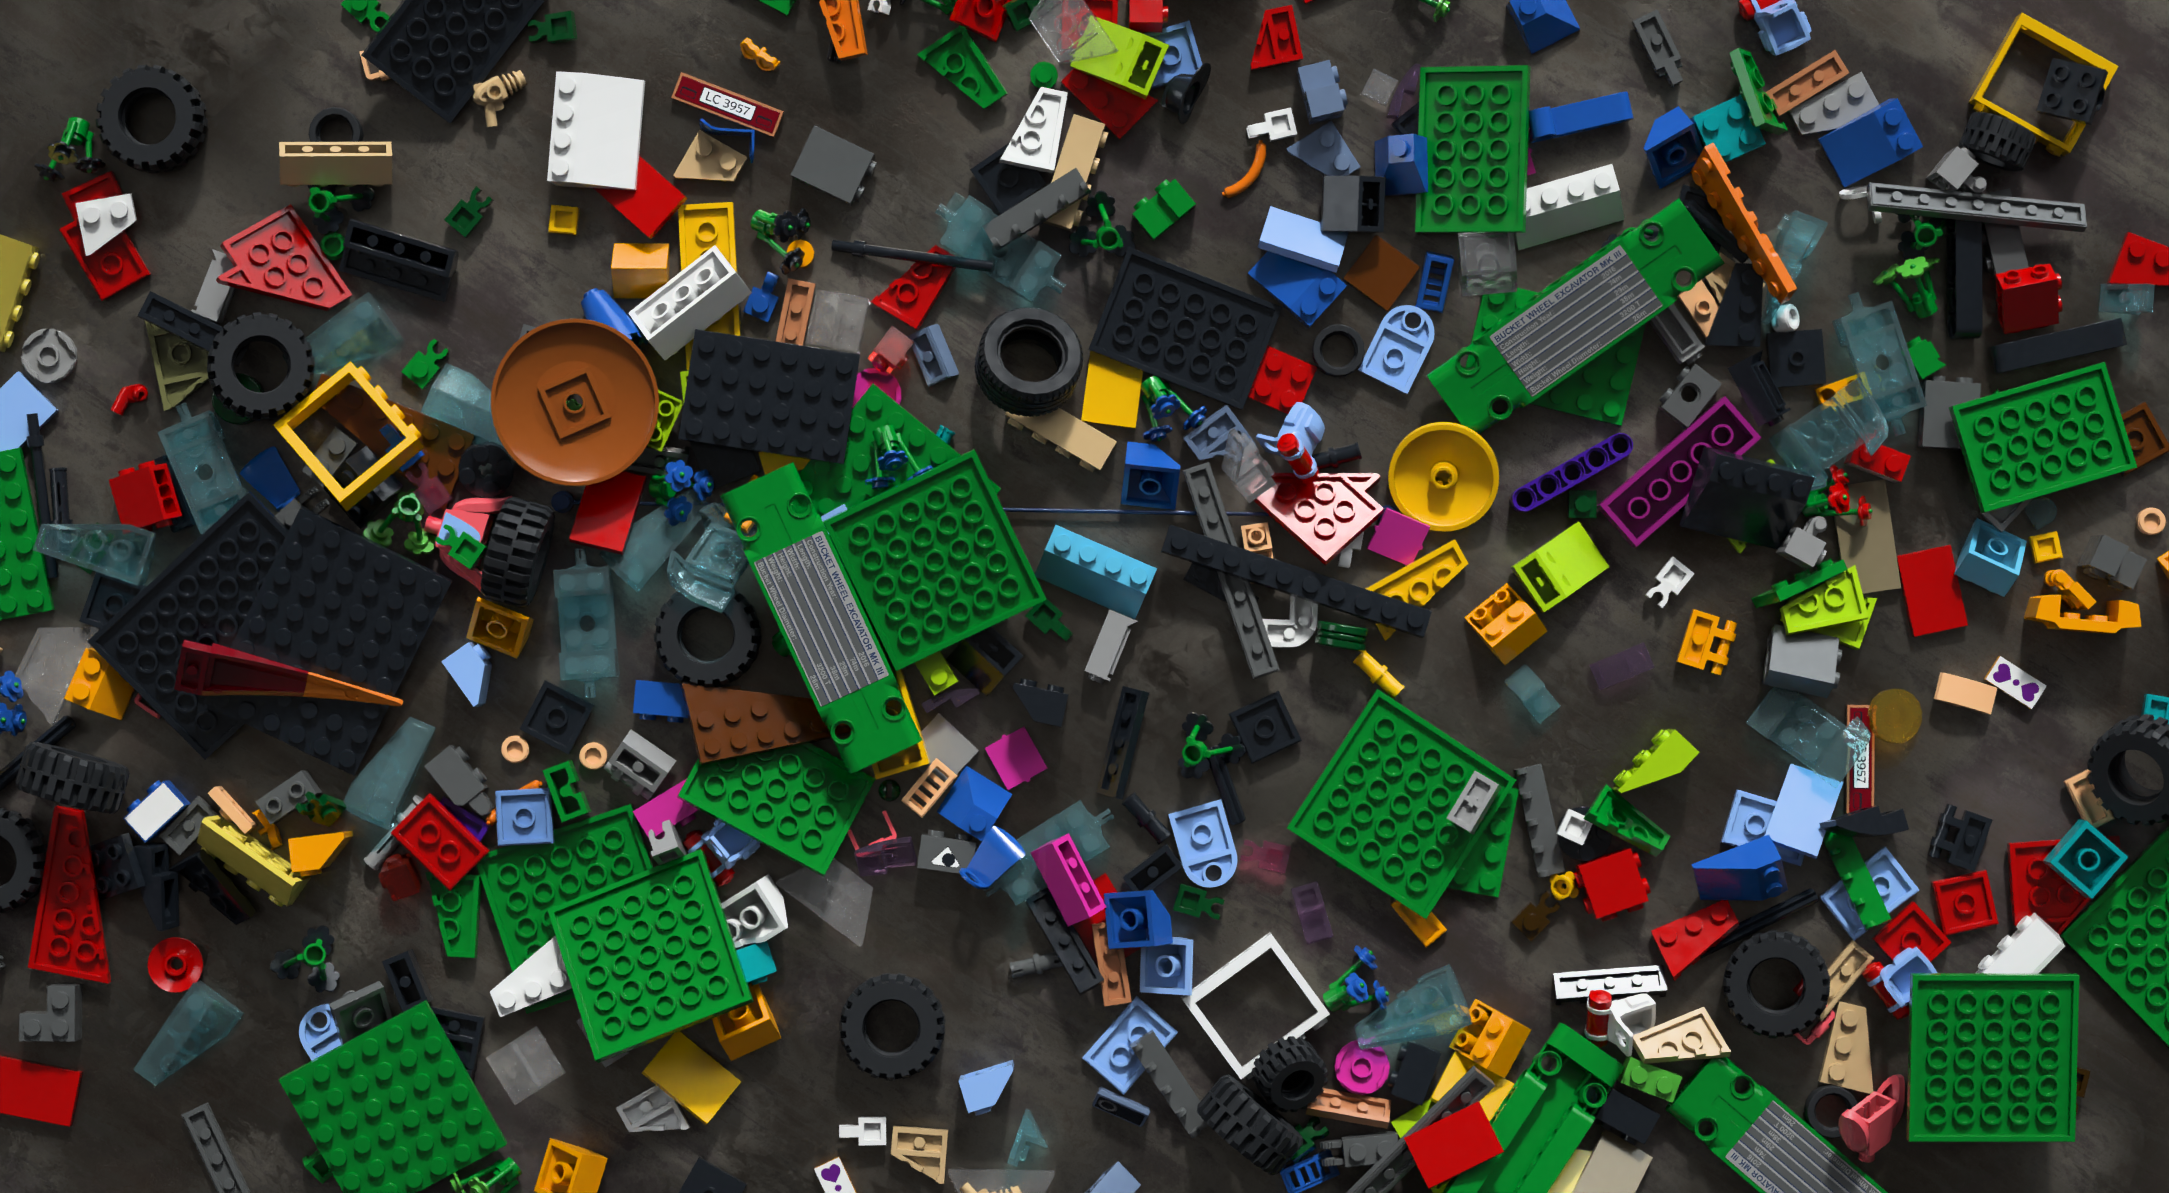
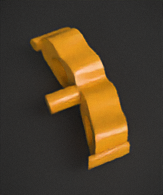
M748 37L740 43L744 57L750 60L755 59L756 64L761 70H774L780 64V61L775 57L765 53L767 51L765 47L759 49Z
M260 809L254 811L252 814L264 826L258 832L260 835L268 833L272 846L271 851L282 846V838L278 827L275 824H270Z

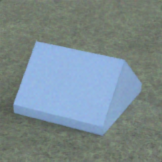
M1172 937V944L1141 947L1140 992L1191 996L1193 940Z

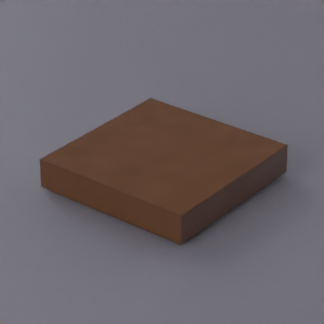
M1375 235L1343 280L1387 312L1420 266L1378 235Z
M2146 402L2121 414L2137 464V468L2120 472L2122 477L2169 452V443Z

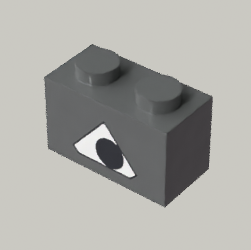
M928 829V834L921 835L917 868L959 873L961 868L968 867L975 855L977 841H971L972 835L956 833L955 838L944 837V831Z

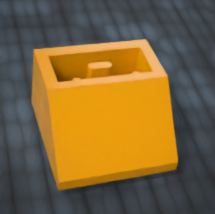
M1508 583L1464 617L1487 647L1504 665L1508 664L1547 632L1537 614Z
M1475 998L1449 1047L1487 1070L1505 1078L1531 1029Z

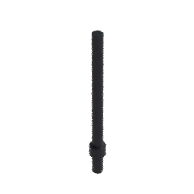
M833 240L831 246L832 251L852 253V256L864 258L865 255L978 271H994V261L869 245L866 241L854 240V242Z
M38 413L26 414L29 436L26 438L27 446L31 447L47 578H56L58 573L53 533L50 525L51 517L42 446H45L44 437L40 435Z

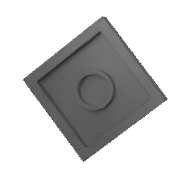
M380 981L356 992L348 991L341 999L329 1004L341 1045L393 1018L384 986Z

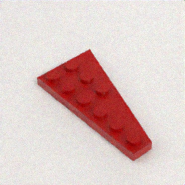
M57 805L54 807L28 968L109 984L111 976L84 810Z

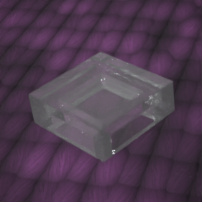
M1373 69L1361 94L1386 106L1398 80Z

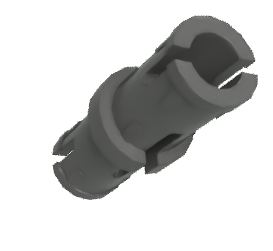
M1055 952L1040 956L1037 953L1033 954L1032 958L1009 962L1013 980L1035 973L1038 976L1043 975V971L1063 967Z

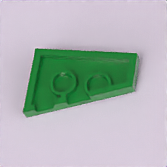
M962 26L957 27L917 54L984 109H987L1008 95L972 36Z
M1741 48L1729 52L1732 59L1730 66L1735 76L1739 79L1741 85L1739 92L1743 100L1748 104L1750 110L1748 117L1752 125L1777 135L1788 131L1785 123H1778L1773 110L1777 109L1774 100L1770 99L1768 94L1762 90V87L1765 86V81L1751 52Z
M1831 558L1824 560L1820 565L1816 564L1818 569L1812 572L1806 569L1795 574L1794 580L1789 582L1783 580L1772 585L1771 590L1751 598L1755 608L1781 602L1848 570L1844 560L1833 562Z
M1607 784L1600 790L1583 818L1655 857L1662 852L1670 838V835Z
M425 872L431 887L433 904L436 906L440 922L439 927L447 956L477 958L481 897L480 875L466 874L449 891L431 872Z

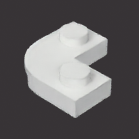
M1290 595L1289 620L1263 619L1271 646L1296 647L1308 641L1317 627L1318 604Z

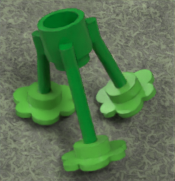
M1917 257L1914 260H1906L1904 265L1901 266L1895 263L1881 272L1873 283L1874 285L1882 283L1887 285L1890 283L1905 302L1909 312L1915 311L1918 318L1928 317L1938 310L1935 303L1937 297L1933 290L1929 270L1934 269V263L1940 262V259L1938 257L1929 259ZM1896 271L1904 279L1914 278L1918 291L1912 295L1913 300H1910L1895 281L1897 277ZM1923 274L1927 290L1924 289V286L1920 278V276Z
M410 489L407 493L400 492L398 494L399 500L395 502L394 508L387 519H378L375 522L368 521L366 524L367 528L363 531L365 538L384 547H389L392 543L391 537L394 532L388 526L395 517H399L402 521H413L415 523L416 532H409L408 539L404 542L406 550L413 551V554L416 556L421 555L422 552L429 554L433 552V543L436 541L434 535L425 532L424 528L421 527V519L424 514L423 507L426 504V500L420 497V493L416 489Z

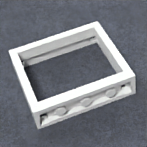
M1270 932L1194 987L1191 996L1183 995L1181 997L1240 1079L1245 1076L1248 1080L1254 1077L1252 1075V1068L1255 1067L1253 1063L1260 1055H1257L1247 1064L1241 1066L1196 1005V1002L1265 951L1272 948L1317 1010L1315 1014L1282 1038L1287 1040L1289 1036H1294L1296 1039L1299 1037L1305 1039L1304 1033L1312 1027L1314 1030L1319 1029L1328 1022L1326 1017L1330 1015Z

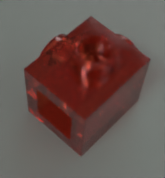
M891 326L867 359L872 362V365L877 370L890 375L895 367L900 370L909 359L906 352L914 342Z
M410 853L402 856L395 854L388 857L379 873L381 885L384 889H388L393 901L417 894L420 891L422 880Z

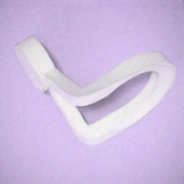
M1867 185L1841 190L1839 192L1840 199L1849 200L1867 197ZM1872 211L1874 223H1882L1881 212Z

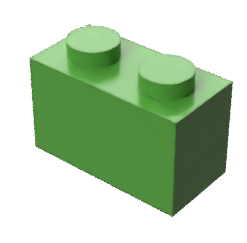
M1633 1056L1625 1057L1623 1062L1625 1069L1617 1079L1620 1083L1673 1103L1682 1076L1651 1063L1643 1064L1641 1059Z

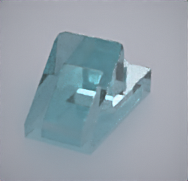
M2101 284L2099 312L2133 315L2153 313L2155 285Z
M1526 664L1504 680L1505 684L1538 724L1561 707L1545 688V684Z
M1027 1108L1023 1114L1007 1160L1008 1164L1016 1167L1019 1161L1025 1162L1030 1148V1146L1025 1145L1026 1141L1048 1148V1144L1032 1111Z

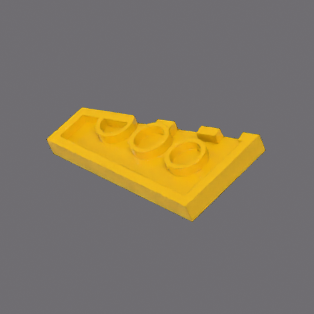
M1453 539L1365 589L1422 607L1469 563L1458 543ZM1375 623L1384 641L1396 631L1395 629Z

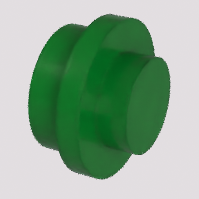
M1039 62L1033 66L1030 78L1033 85L1039 89L1041 87L1051 88L1057 81L1058 73L1051 63Z
M329 233L322 238L320 248L328 259L339 260L342 258L345 248L343 246L345 237L339 233Z

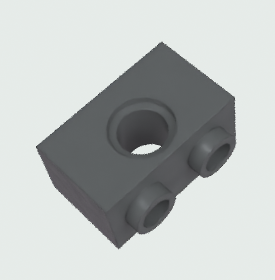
M1697 364L1692 365L1690 368L1685 366L1676 377L1680 382L1673 390L1669 387L1659 399L1662 402L1659 410L1684 429L1690 426L1722 385ZM1684 387H1689L1694 391L1695 397L1692 402H1686L1682 399L1681 391Z
M301 770L255 802L269 823L276 824L296 811L295 806L297 803L306 804L309 802L305 796L308 791L312 792L315 796L321 794L322 791L308 770Z

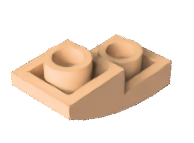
M1268 522L1241 526L1244 549L1273 558Z
M1940 672L1934 699L1956 707H1965L1982 714H1991L1997 688L1967 678Z

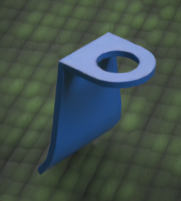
M702 118L699 120L700 128L708 134L750 136L749 160L750 163H753L755 130L718 128L711 126Z
M275 446L259 453L240 472V475L276 507L277 512L301 493Z
M993 826L983 839L968 867L961 868L959 873L972 886L978 889H988L1016 862L1025 857V851L1013 836L1005 830Z

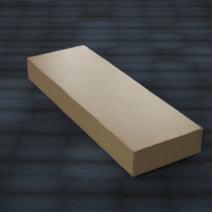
M1853 940L1850 941L1828 968L1830 993L1827 1006L1818 1019L1821 1022L1862 974L1866 966L1874 959L1873 956Z

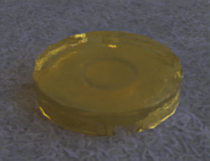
M1904 689L1881 691L1872 699L1868 708L1870 729L1877 738L1887 743H1902L1910 740L1918 732L1922 722V710L1918 700L1913 694Z

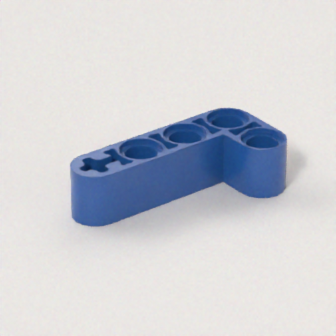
M1628 92L1615 93L1554 108L1549 106L1529 111V143L1549 140L1634 119Z

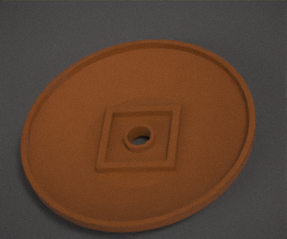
M572 318L543 324L529 331L513 344L503 357L496 371L492 384L490 404L496 433L508 454L521 467L545 481L567 486H582L599 483L618 475L642 454L653 435L657 423L659 395L653 370L644 354L634 342L606 324L593 320ZM577 394L581 397L582 406L579 410L573 411L567 407L566 400L570 395Z

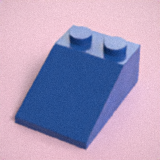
M1898 98L1884 101L1818 139L1843 187H1847L1923 147Z
M1267 251L1247 273L1308 329L1347 287L1332 271Z
M1770 835L1763 836L1692 864L1698 895L1701 900H1765L1770 897H1777L1781 893L1788 891L1782 858Z

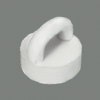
M1793 304L1779 306L1775 309L1771 318L1772 327L1776 332L1795 331L1800 322L1798 310Z

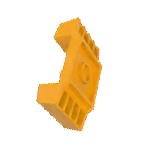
M2061 595L2029 597L2024 619L2041 622L2047 629L2106 634L2116 633L2121 628L2141 627L2139 604L2124 600L2107 601L2105 616L2085 615V619H2080L2081 614L2060 613Z

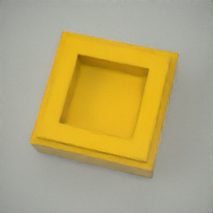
M551 205L548 232L577 236L580 208Z
M2057 531L2028 537L2034 564L2063 558Z

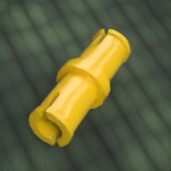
M1366 650L1361 652L1353 661L1371 678L1370 682L1373 684L1376 682L1392 699L1405 687L1387 671L1388 668L1385 665L1381 666Z

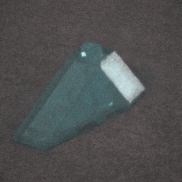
M1796 210L1789 215L1784 214L1777 228L1781 231L1777 236L1775 252L1780 257L1793 282L1802 270V260L1811 255L1828 225L1823 220ZM1768 288L1761 320L1764 324L1771 322L1781 305L1777 298L1770 294Z
M370 292L345 307L305 338L312 348L315 362L314 374L347 365L350 361L357 363L361 360L382 356L404 341L375 295Z
M446 363L431 386L421 412L503 446L496 433L491 415V390L473 374Z
M692 488L681 494L692 504V510L687 515L685 522H679L676 526L670 525L668 518L664 516L667 507L663 505L633 523L623 555L604 550L599 553L611 569L637 592L647 584L712 507L706 500L699 501L697 493Z
M41 524L33 550L139 586L146 584L155 552L156 533L131 524Z
M409 717L352 781L343 801L347 807L345 810L386 830L391 829L396 822L397 815L402 808L436 727Z
M1448 964L1424 974L1417 979L1419 983L1410 990L1399 992L1396 995L1398 998L1386 1006L1385 1010H1381L1379 1007L1354 1025L1359 1048L1363 1050L1445 1035L1471 1025L1472 1021L1468 1004L1451 965Z
M202 981L194 982L133 1070L153 1085H158L211 1046L228 1036L244 1013Z

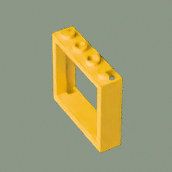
M2021 13L2016 16L1968 103L1974 105L1973 109L1976 112L1998 115L2024 126L2036 136V142L2038 141L2046 146V151L2058 157L2061 154L2065 156L2071 153L2086 124L2074 121L2065 139L2061 142L1983 98L2016 36L2021 31L2078 64L2105 69L2108 72L2104 84L2105 90L2119 66L2028 15Z
M351 361L273 424L280 435L346 511L424 448L418 439L422 435L412 423L407 426L402 419L405 418V415L395 404L390 407L385 401L389 397L379 385L374 388L368 382L372 378L362 366L357 369ZM353 380H356L405 436V439L343 489L293 430Z

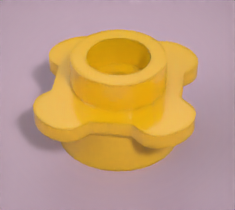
M1568 871L1564 875L1553 874L1550 877L1551 891L1556 900L1561 901L1567 897L1576 898L1579 895V889L1574 881L1576 877L1573 872Z

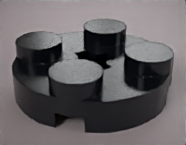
M489 441L471 445L463 452L459 460V480L474 495L494 498L499 493L505 491L512 482L514 468L511 456L503 446ZM487 463L491 464L493 473L482 475L479 466H486Z
M1580 806L1571 810L1585 816L1590 807ZM1565 813L1563 814V816L1560 818V820H1559V822H1558L1557 831H1558L1559 826H1560V824H1561V822H1562V820H1563V818H1564V816H1565ZM1592 824L1589 832L1591 838L1589 840L1585 839L1583 846L1557 834L1560 848L1566 855L1576 860L1591 861L1599 858L1607 851L1613 834Z

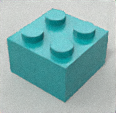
M1741 95L1699 113L1690 119L1694 123L1702 147L1704 148L1714 143L1725 163L1751 153L1766 144L1760 129L1753 126L1748 117L1750 110L1747 102L1743 100Z
M2078 819L2043 862L2082 896L2093 899L2128 856L2088 821Z

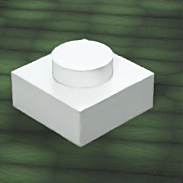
M1567 809L1556 834L1583 846L1592 823L1584 820V815Z

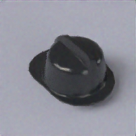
M1210 63L1201 65L1194 75L1179 74L1174 76L1165 87L1161 105L1177 114L1181 124L1186 123L1189 119L1194 105L1209 79L1211 72Z

